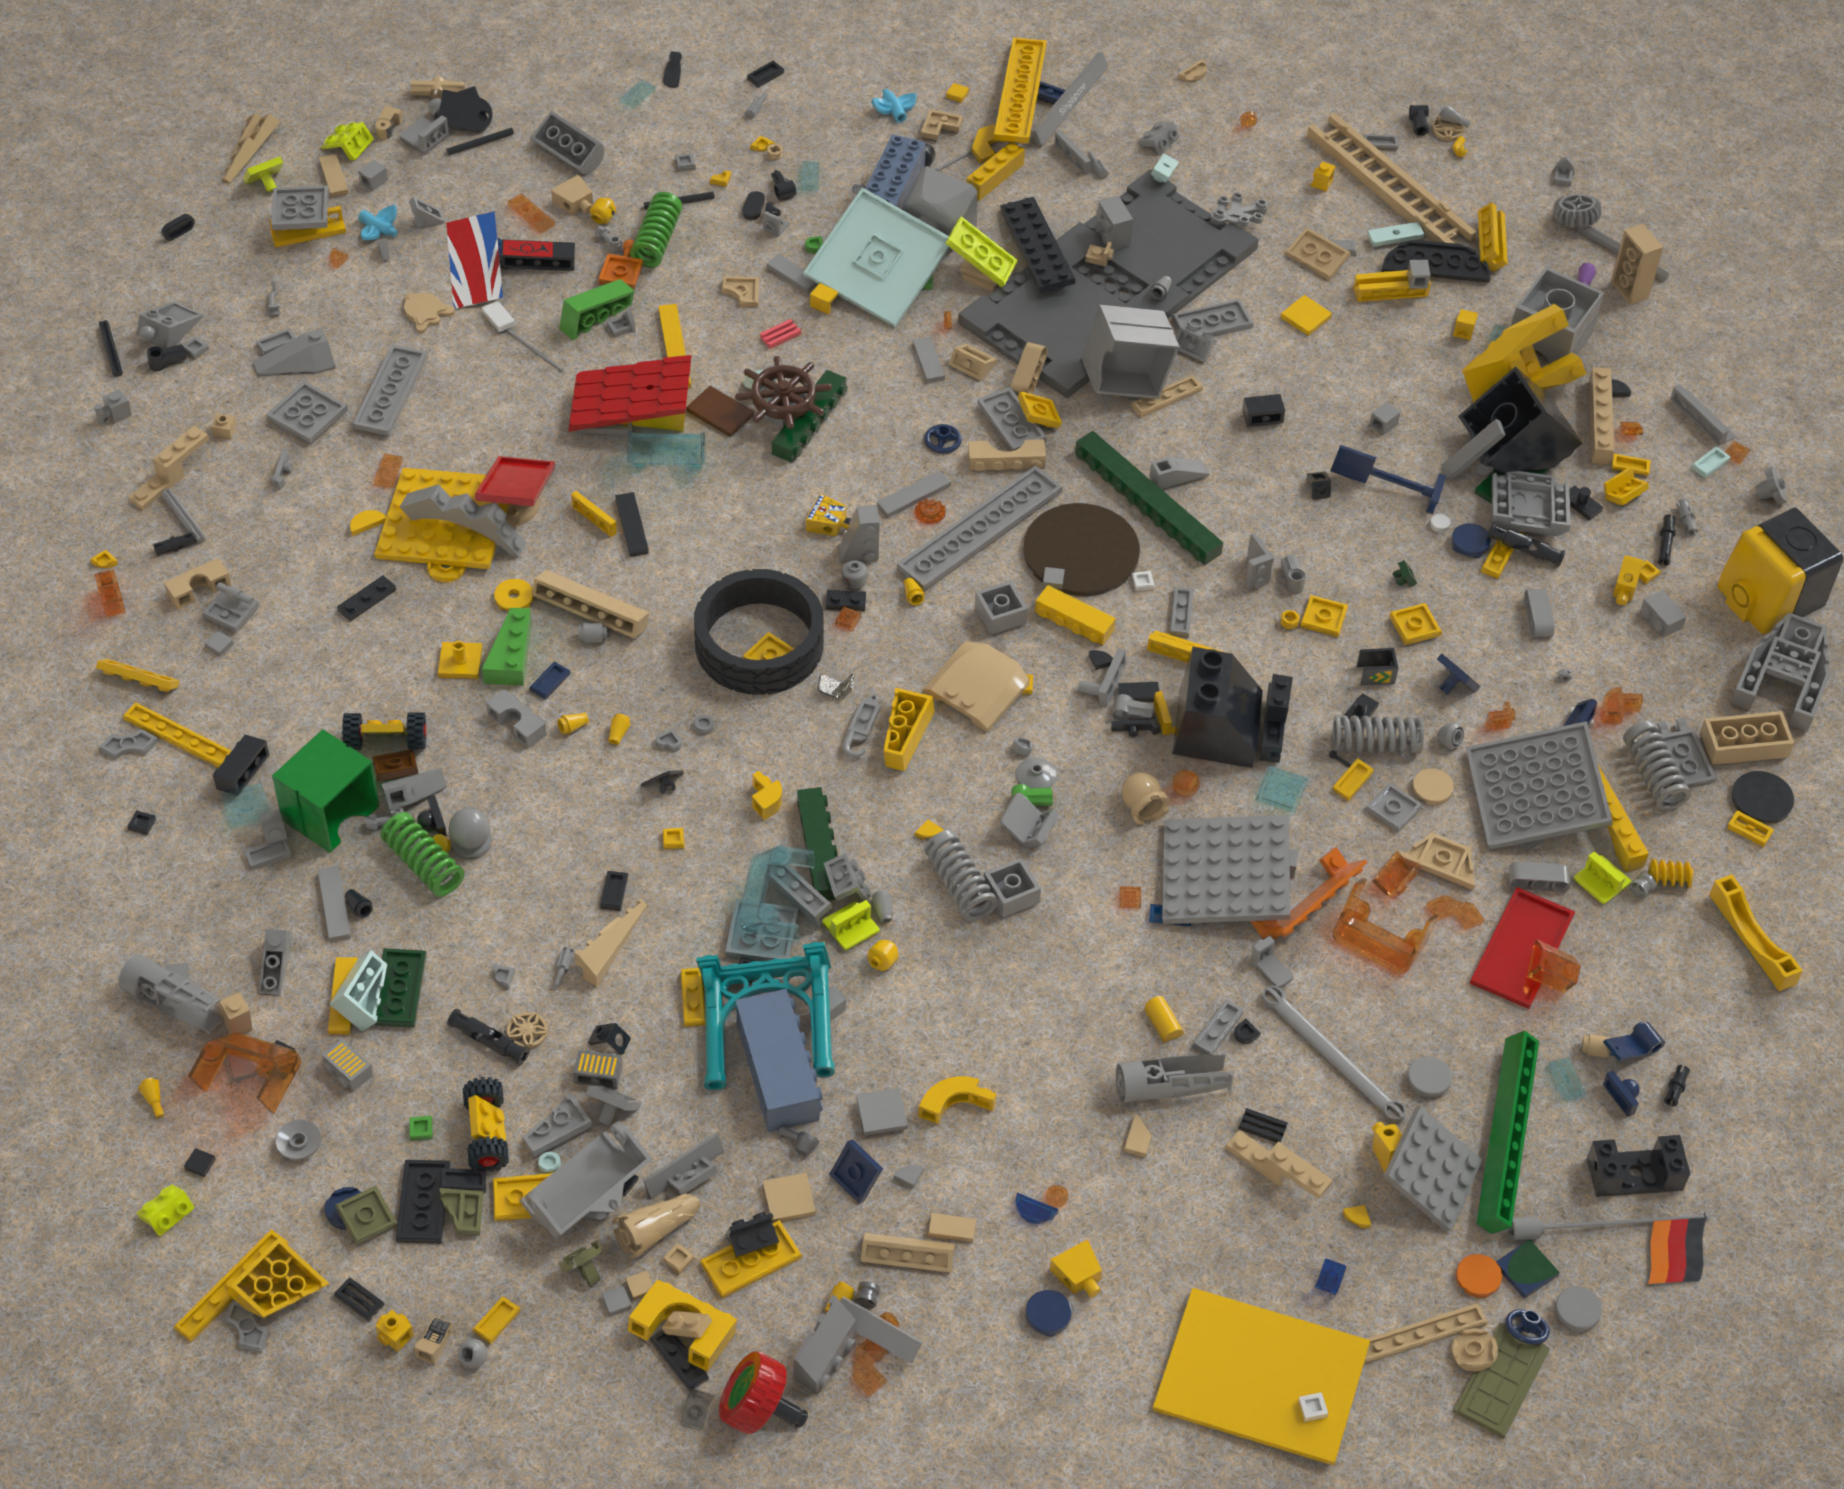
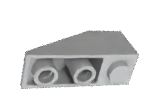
M1166 457L1151 461L1149 474L1151 481L1161 489L1209 476L1201 460Z
M442 768L381 784L389 810L412 804L446 788Z
M266 929L259 994L281 995L292 941V933L287 930Z

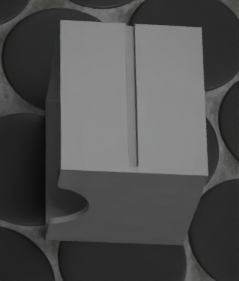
M1545 267L1516 306L1511 326L1555 304L1564 310L1569 326L1532 344L1533 348L1542 353L1549 364L1570 353L1577 355L1594 332L1604 292Z
M1100 305L1081 359L1095 393L1159 399L1179 349V344L1164 311Z

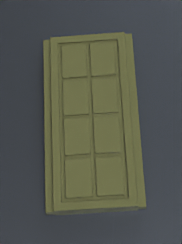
M1499 1323L1493 1335L1498 1346L1496 1361L1489 1368L1473 1373L1453 1412L1505 1438L1550 1348L1543 1343L1532 1345L1521 1342L1508 1332L1505 1324Z

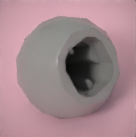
M468 1339L463 1342L458 1349L460 1363L471 1369L483 1365L487 1359L485 1344L477 1339Z

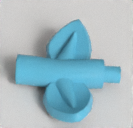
M884 89L882 91L883 98L871 100L872 105L878 112L884 115L892 113L896 122L899 123L906 120L907 115L905 111H910L914 107L917 95L916 93H908L897 98L892 91Z
M396 205L385 207L378 212L376 217L370 212L362 210L358 220L365 224L366 227L360 233L361 239L375 240L380 237L381 233L386 236H397L398 230L394 229V225H392L397 214Z

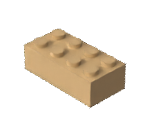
M1644 224L1624 230L1610 281L1630 305L1649 299L1663 250L1662 244Z
M1783 711L1705 718L1699 733L1711 765L1789 758L1794 745Z

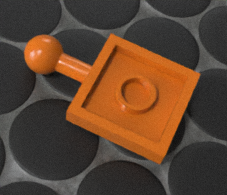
M628 239L623 243V256L607 254L598 279L599 284L605 285L621 279L633 290L635 289L643 267V259L630 257V250L634 240Z

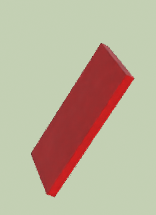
M498 456L476 491L475 501L534 507L555 470V461Z
M1516 887L1470 980V984L1530 1009L1576 911Z

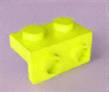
M171 1184L162 1189L160 1194L152 1201L145 1203L142 1209L137 1212V1215L142 1221L151 1225L158 1236H162L194 1209V1205L185 1191Z

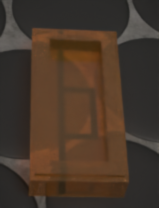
M384 453L374 480L375 486L394 488L403 462V456Z

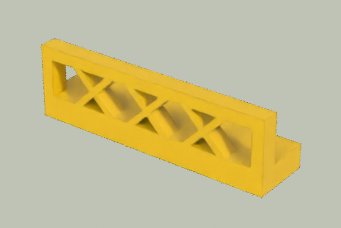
M341 206L328 208V216L338 213V217H328L327 228L272 230L271 220H269L274 246L280 247L346 233Z
M1156 630L1150 634L1147 645L1148 651L1188 663L1192 646L1204 649L1213 648Z

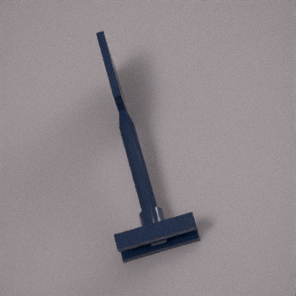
M1340 445L1330 472L1362 483H1366L1369 475L1420 492L1422 493L1421 495L1429 497L1426 512L1434 513L1440 499L1446 475L1439 473L1433 486L1422 485L1374 468L1373 465L1377 457Z

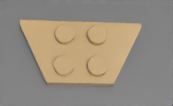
M1430 833L1424 840L1415 843L1407 852L1403 851L1399 855L1398 860L1474 890L1476 882L1473 877L1474 868L1471 861L1472 853L1470 847L1435 833Z

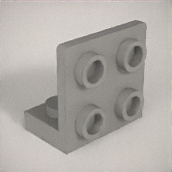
M441 115L438 119L431 122L421 117L402 132L399 138L426 153L449 135L447 118Z
M845 853L824 863L834 897L837 901L857 892L863 901L867 900L871 905L869 898L872 897L869 887L864 884L866 876L862 868L859 869L855 859L851 860L848 854Z

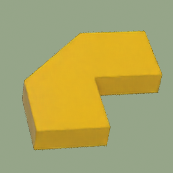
M994 124L978 129L971 151L979 163L988 161L995 155V152L989 145L998 142V140H994Z

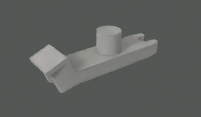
M289 449L283 450L276 471L271 478L274 481L272 485L278 487L279 490L285 486L284 478L282 477L284 471L292 472L293 464L287 463L290 454H288Z

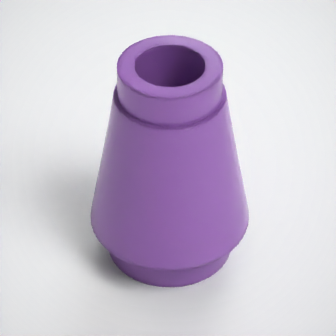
M1584 263L1578 269V281L1590 286L1596 275L1595 266L1590 263Z

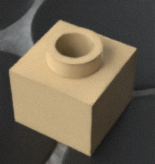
M216 413L211 425L213 437L232 439L237 427L235 416Z

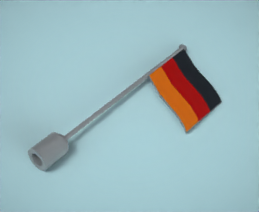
M1704 1212L1703 1215L1544 1225L1538 1216L1513 1218L1512 1228H1509V1235L1512 1241L1540 1239L1541 1234H1544V1229L1653 1222L1649 1243L1650 1275L1647 1286L1699 1282L1704 1266L1702 1238L1705 1221L1709 1220V1214Z

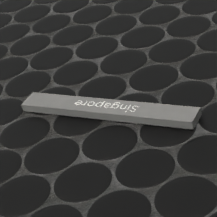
M1098 52L1031 131L1037 146H1042L1107 69L1108 64L1103 52Z

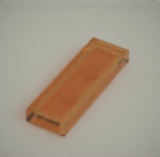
M522 193L507 201L509 207L541 234L555 226V221Z

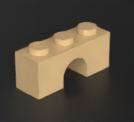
M216 558L165 581L164 585L168 597L178 610L195 602L193 594L195 588L206 586L215 593L218 591L216 590L218 583L231 586L229 573L220 560Z

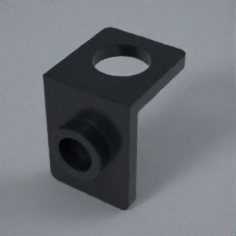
M611 1023L597 1025L588 1043L590 1045L608 1043L621 1055L624 1054L631 1037L618 1024ZM617 1034H620L623 1038L621 1046L616 1044L615 1038Z

